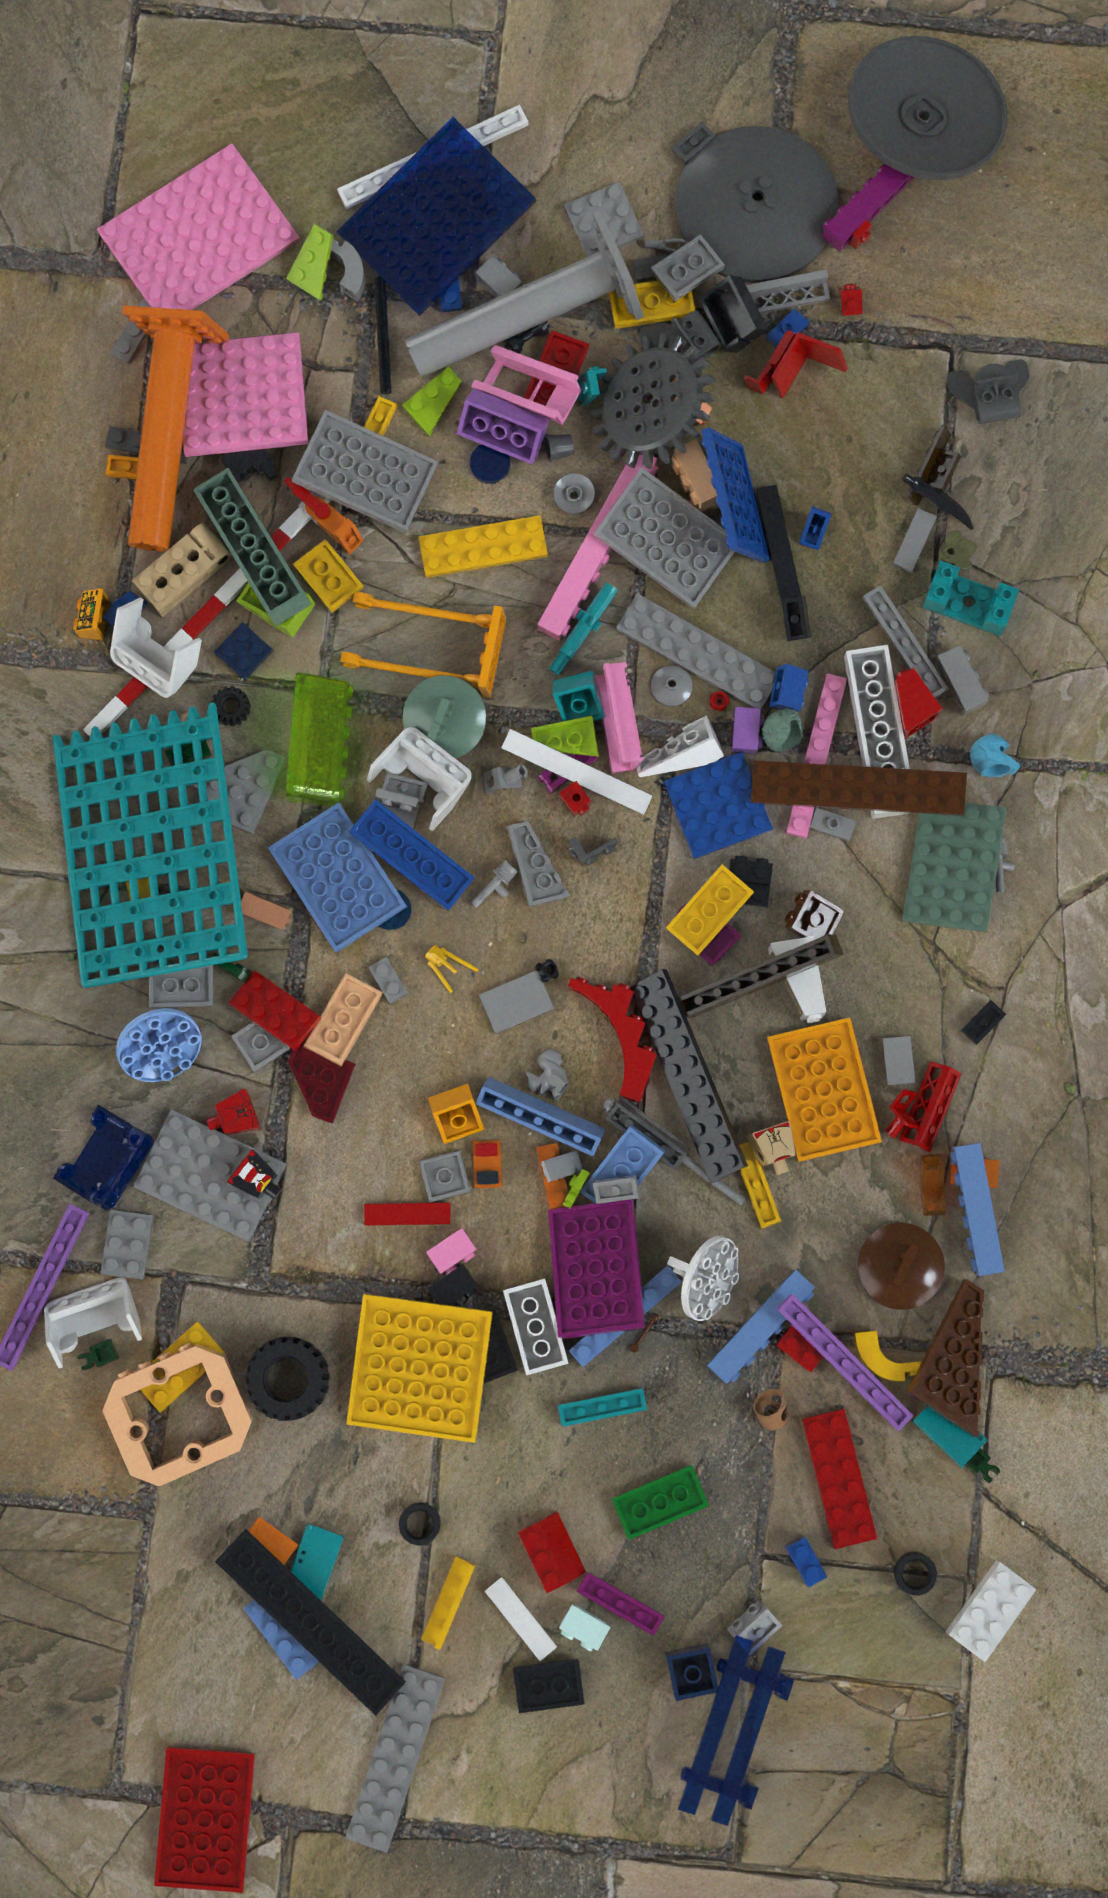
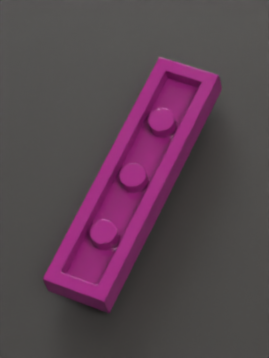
M588 1571L577 1590L578 1593L653 1636L665 1617L658 1611Z

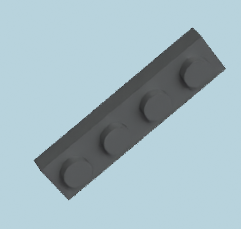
M110 426L105 446L109 449L139 455L142 432ZM182 445L180 463L186 464L188 457H185L184 446Z

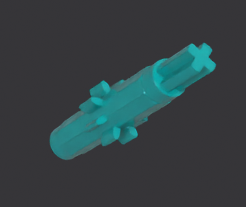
M606 582L586 611L580 610L576 616L579 622L548 668L552 673L559 676L591 630L597 632L601 626V622L598 620L618 592L613 585Z

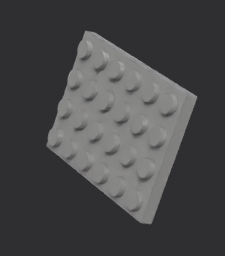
M325 410L296 469L292 482L403 533H407L438 465V461Z
M642 467L593 534L692 609L696 607L735 552L730 550L726 544L727 534L724 528Z
M170 1110L133 1187L250 1242L271 1197L264 1193L258 1199L227 1183V1180L251 1149L255 1150L277 1173L278 1176L273 1181L276 1185L287 1164L216 1130L210 1131L208 1126L174 1110Z

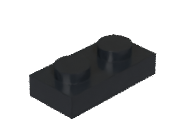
M990 1000L960 1031L977 1045L1004 1018L1006 1013Z

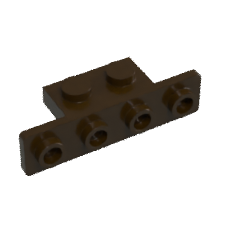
M941 425L939 431L935 433L933 444L927 450L924 463L917 472V477H920L925 483L943 493L961 458L959 453L945 450L951 437V433L946 425ZM910 487L908 497L913 505L918 506L923 495L914 492Z

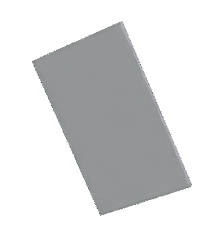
M911 1037L883 1038L887 1085L915 1083Z

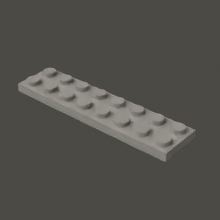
M638 593L616 627L618 632L751 708L762 709L772 693L776 672Z
M405 1663L402 1666L400 1676L406 1683L391 1699L345 1837L351 1841L386 1853L388 1852L445 1677Z

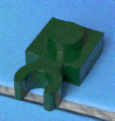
M112 1339L104 1340L89 1347L91 1354L82 1353L77 1357L78 1359H87V1365L81 1367L82 1370L91 1369L94 1363L98 1368L119 1359Z
M981 1448L965 1464L974 1475H977L980 1471L987 1483H991L993 1480L988 1474L989 1471L994 1472L996 1475L1000 1473V1469L997 1466L988 1464L991 1457Z

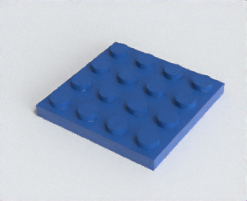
M743 752L664 781L665 788L694 860L773 830L764 805L751 803L752 775Z

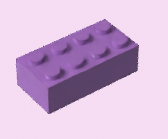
M473 388L465 399L457 434L533 464L541 452L550 419Z

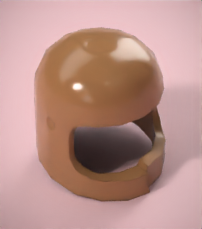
M768 1389L757 1396L754 1401L753 1408L761 1426L767 1430L775 1431L781 1429L788 1421L789 1414L786 1407V1397L781 1390ZM771 1396H779L782 1399V1403L772 1401ZM773 1404L778 1409L773 1410L772 1415L770 1413H767L766 1416L764 1415V1408L767 1405Z

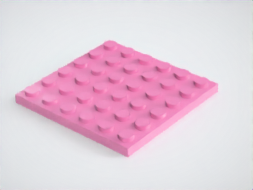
M299 333L232 339L228 342H221L220 345L209 342L195 343L183 437L185 457L309 444Z

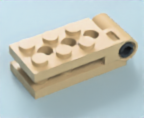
M201 523L189 535L186 534L136 576L132 582L163 618L220 570L232 554L205 523ZM199 557L196 561H191L192 558ZM183 570L181 574L175 575L177 571ZM161 584H167L164 588H159Z

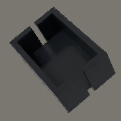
M729 275L716 285L717 288H711L699 297V300L724 350L738 353L751 343L750 340H756L767 332L768 328L743 278Z

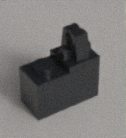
M267 449L229 452L221 458L224 466L229 468L238 484L249 480L254 472L257 475L265 473L270 481L278 477L272 468L275 463Z

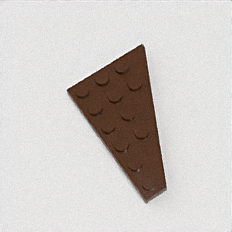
M964 1279L907 1393L971 1436L978 1437L980 1431H978L979 1401L981 1399L979 1369L982 1366L981 1351L983 1339L981 1317H983L982 1303L984 1301V1290L968 1279Z

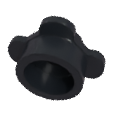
M547 959L542 964L537 963L535 966V970L539 972L540 980L543 983H547L549 979H556L559 976L557 965L551 959Z

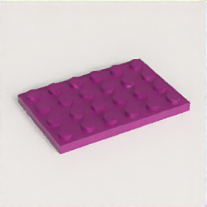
M634 1200L594 1203L548 1210L558 1338L565 1339L645 1328Z

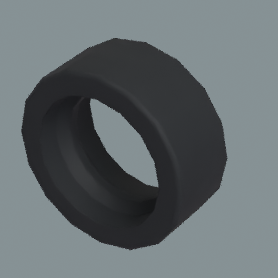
M422 1502L414 1503L407 1507L400 1516V1533L404 1540L410 1544L417 1546L426 1545L433 1541L440 1531V1515L429 1504ZM415 1511H424L432 1518V1530L424 1537L412 1535L407 1528V1520Z
M910 1552L897 1560L894 1567V1578L897 1585L904 1592L920 1596L928 1593L934 1587L937 1581V1570L929 1557L920 1552ZM913 1560L924 1563L928 1569V1579L919 1587L908 1585L903 1578L904 1566Z

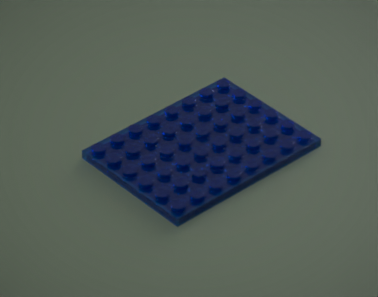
M452 117L336 232L344 241L346 240L355 248L359 256L420 317L537 200L474 136Z

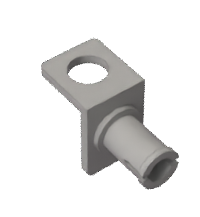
M518 765L517 767H496L484 773L483 781L486 794L501 788H521V779L525 778L528 774L526 767L523 765ZM491 775L494 777L493 787H491L489 784V778Z

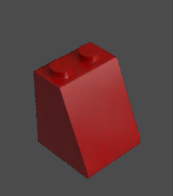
M914 667L909 671L907 669L902 670L896 675L897 678L894 680L904 739L936 720L943 709Z

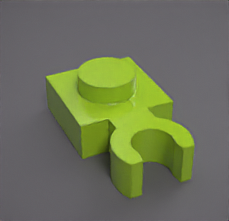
M582 1169L579 1176L574 1174L569 1183V1186L572 1188L563 1203L564 1206L572 1207L590 1174L589 1172Z

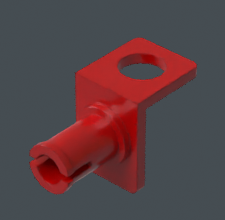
M903 1089L889 1106L896 1117L888 1128L885 1129V1132L892 1138H897V1135L904 1126L916 1129L919 1127L906 1111L917 1096L915 1091ZM909 1095L905 1102L900 1103L903 1097Z

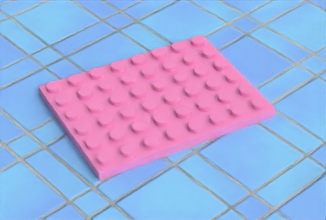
M233 144L228 145L97 229L100 237L150 307L184 310L195 309L300 241L296 231Z

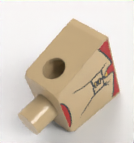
M789 1121L746 1135L751 1148L762 1166L773 1163L777 1175L789 1171L785 1159L795 1156Z

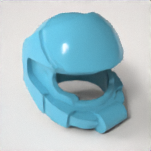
M989 733L987 736H983L975 741L971 747L969 756L972 766L981 776L1002 777L1007 774H1015L1020 768V764L1012 759V757L1003 753L1009 748L1010 744L998 734Z

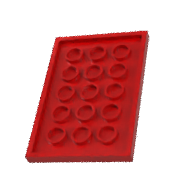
M170 1746L166 1748L154 1886L244 1892L256 1753Z

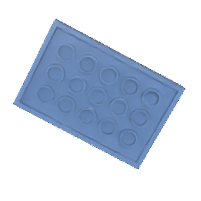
M339 802L268 847L336 953L407 908V905L370 849L349 833L354 825Z

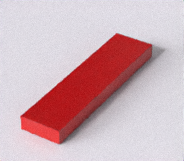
M451 1203L364 1204V1226L451 1225Z

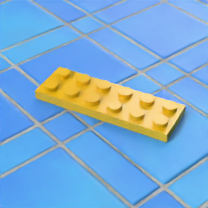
M541 515L418 536L426 578L548 557Z

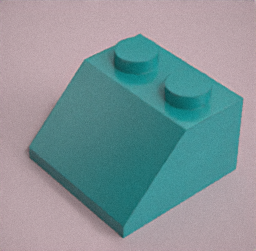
M593 670L553 681V696L563 721L593 716L594 721L605 718L600 688Z

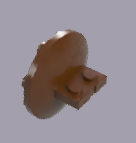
M909 1223L885 1225L874 1231L861 1247L858 1257V1275L861 1284L873 1300L887 1308L907 1310L925 1304L937 1293L944 1278L945 1262L939 1244L930 1233L916 1225Z

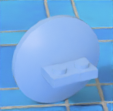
M170 1008L151 1010L133 1019L123 1029L116 1045L117 1059L125 1073L134 1079L145 1082L169 1081L191 1067L201 1048V1033L193 1018L185 1012ZM178 1066L182 1069L176 1074L172 1072Z

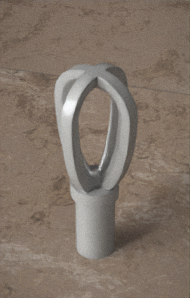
M646 239L645 248L661 249L673 253L676 250L666 247L665 244L683 243L685 245L688 242L684 239L660 241Z

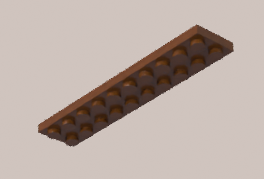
M754 760L751 803L964 816L967 772Z

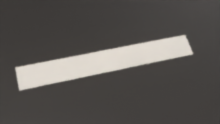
M509 730L501 747L573 782L577 781L579 785L643 815L652 798V795L514 730Z

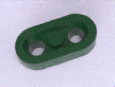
M230 962L216 964L244 983L249 977L246 973L248 969L239 963L236 966Z

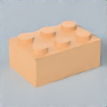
M694 439L684 444L687 450L684 454L676 448L674 449L673 457L671 458L673 463L671 468L675 476L679 475L682 481L680 485L685 494L688 493L691 500H689V503L706 514L719 508L716 503L717 493L711 482V477L713 476L711 469L707 465L706 457L697 439Z

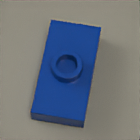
M794 308L766 335V339L776 348L785 332L789 330L795 332V334L797 332L801 333L809 325V321Z

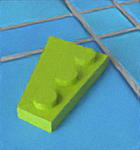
M314 224L286 279L315 298L322 300L323 285L327 276V262L330 259L334 235L319 225Z
M448 366L402 405L403 409L428 437H430L437 422L442 418L445 409L462 386V380Z
M593 716L531 728L533 740L560 753L599 757Z

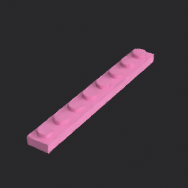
M826 674L804 763L826 764L847 678ZM793 806L786 834L807 839L815 807Z

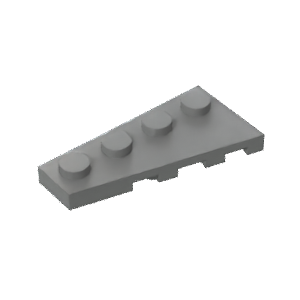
M526 821L507 826L528 907L569 898L568 891L565 890L561 882L562 880L551 865L549 857L542 849L541 843L529 822Z

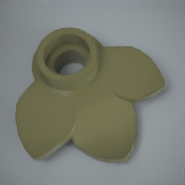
M952 531L945 537L944 545L940 547L938 556L941 561L960 567V570H966L972 567L969 557L975 553L977 545L971 540H962L960 531Z

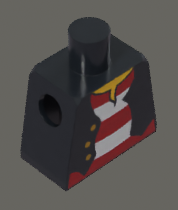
M253 1149L250 1150L227 1180V1183L258 1199L264 1193L272 1199H276L282 1191L280 1187L273 1183L278 1176L277 1173Z

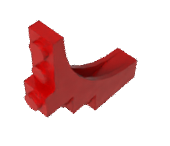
M581 977L571 978L568 989L583 995L594 1003L609 1019L617 1033L624 1059V1079L619 1097L640 1104L657 1054L654 1053V1049L645 1045H642L641 1048L637 1047L646 1022L642 1021V1017L631 1014L630 1017L626 1016L634 991L630 990V986L619 983V985L614 984L612 991L609 992L606 986L600 984L592 986L587 984L588 980Z

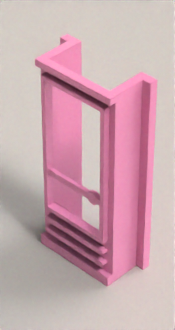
M494 345L490 352L496 360L484 383L474 380L471 387L563 425L581 392L577 382L578 375ZM503 366L540 379L529 399L492 386ZM543 381L556 385L546 406L533 402Z
M605 663L603 665L604 674L595 675L600 688L605 718L601 719L610 772L615 774L616 772L633 771L644 758L640 757L642 752L630 685H627L629 682L626 679L627 672L625 673L627 663Z

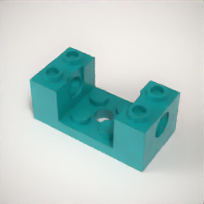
M940 560L922 608L1001 636L1006 628L1020 589L1001 582L996 589L958 576L960 567ZM966 597L972 598L974 605L972 607L965 606L963 599Z

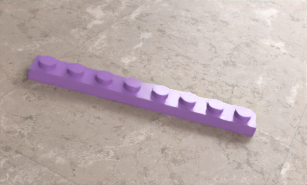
M69 1204L0 1345V1366L14 1371L90 1215L89 1212Z
M792 1293L776 1308L895 1430L900 1431L913 1417L904 1405Z

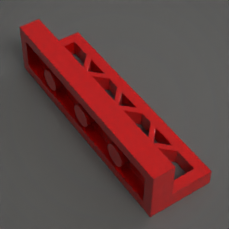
M930 1061L909 1113L919 1125L916 1129V1136L914 1140L909 1139V1133L914 1128L904 1126L899 1138L900 1141L914 1145L923 1151L931 1152L961 1073L950 1066ZM935 1068L942 1070L939 1078L933 1080L932 1076ZM932 1088V1096L926 1100L924 1097L925 1093ZM924 1108V1116L918 1120L917 1113Z

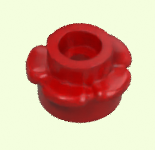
M722 691L712 693L709 697L710 707L713 710L724 711L730 702L729 697Z

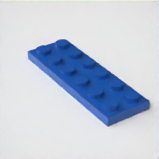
M376 799L349 831L353 837L447 911L451 909L475 878Z

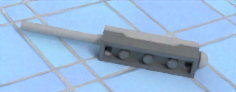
M623 1097L620 1098L617 1104L614 1103L617 1100L615 1098H608L604 1102V1110L606 1112L609 1109L611 1110L606 1117L608 1122L623 1133L626 1132L630 1125H633L665 1150L660 1158L661 1161L674 1170L682 1162L709 1182L704 1168L687 1155L691 1148ZM721 1180L711 1183L739 1205H742L745 1201L743 1196Z

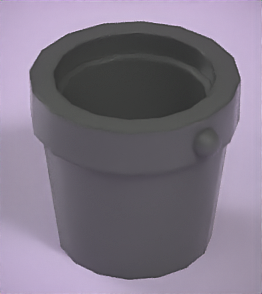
M571 434L545 435V449L549 462H556L557 459L574 455V443Z

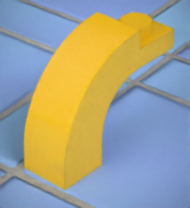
M877 1331L853 1333L855 1348L860 1360L875 1375L887 1380L905 1381L904 1372H907L908 1376L916 1374L922 1361L894 1363L888 1360L879 1348Z

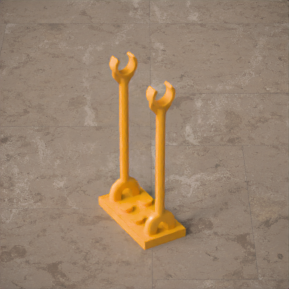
M354 592L353 603H355L357 608L372 609V607L475 623L489 629V632H485L484 644H486L485 652H481L480 664H482L480 675H460L364 659L360 655L350 652H342L340 662L343 663L342 666L358 669L362 666L427 678L441 675L455 676L465 680L474 688L479 689L482 697L491 698L506 624L503 607L494 605L492 615H471L375 599L369 594Z

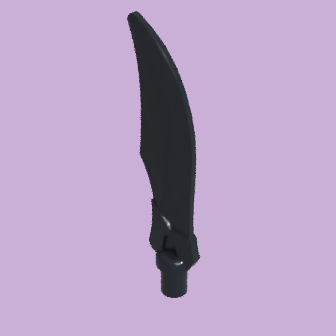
M904 474L902 481L909 484V487L914 492L929 498L939 509L960 520L970 530L974 529L968 514L954 499L928 485L920 477L913 478L908 474Z

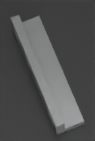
M827 270L746 285L753 300L761 299L765 302L762 308H758L760 314L830 301L827 286ZM822 286L823 296L817 297L811 293L813 288ZM795 291L805 294L803 299L798 301L793 299L791 295ZM775 295L785 298L782 304H775L771 299Z

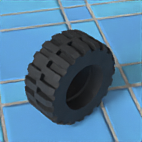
M279 1337L264 1343L262 1347L253 1353V1357L249 1359L247 1364L248 1369L245 1371V1389L249 1393V1400L251 1403H254L259 1412L264 1413L266 1417L277 1419L278 1421H292L306 1417L322 1404L329 1389L330 1373L328 1372V1363L322 1356L323 1354L312 1343L297 1337ZM283 1358L298 1360L303 1364L308 1375L307 1386L303 1393L290 1400L275 1396L269 1389L267 1382L269 1369L276 1361Z

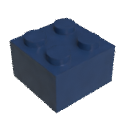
M708 1643L665 1652L675 1701L719 1692Z

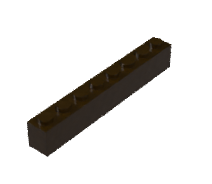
M827 934L678 998L686 1017L694 1018L844 954L837 935Z

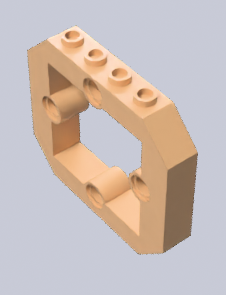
M187 1343L178 1348L179 1352L171 1355L169 1351L158 1356L159 1360L151 1363L149 1360L138 1365V1370L131 1372L128 1369L118 1374L119 1378L114 1381L102 1411L131 1476L157 1486H162L241 1450L253 1417L225 1354L199 1344L191 1346V1343ZM202 1362L211 1382V1386L206 1392V1401L212 1407L222 1408L232 1433L205 1445L201 1441L193 1440L186 1445L182 1455L154 1466L143 1441L149 1432V1425L142 1418H133L124 1396L151 1384L162 1385L168 1381L170 1376ZM155 1368H163L166 1373L165 1377H157L154 1372ZM220 1390L223 1393V1399L215 1400L212 1397V1391ZM132 1426H140L143 1431L142 1434H133ZM197 1448L200 1451V1456L197 1458L192 1457L189 1454V1449Z

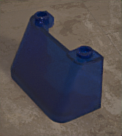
M98 1104L91 1115V1125L96 1128L75 1164L67 1162L61 1165L53 1179L87 1201L105 1210H109L117 1204L150 1150L153 1138L151 1135Z

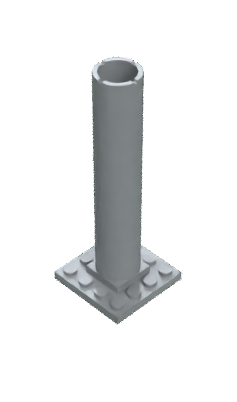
M601 209L593 213L595 221L592 222L599 243H597L599 252L406 338V345L410 349L409 352L420 376H426L612 291H615L618 297L624 299L629 315L634 314L636 320L644 318L631 275Z

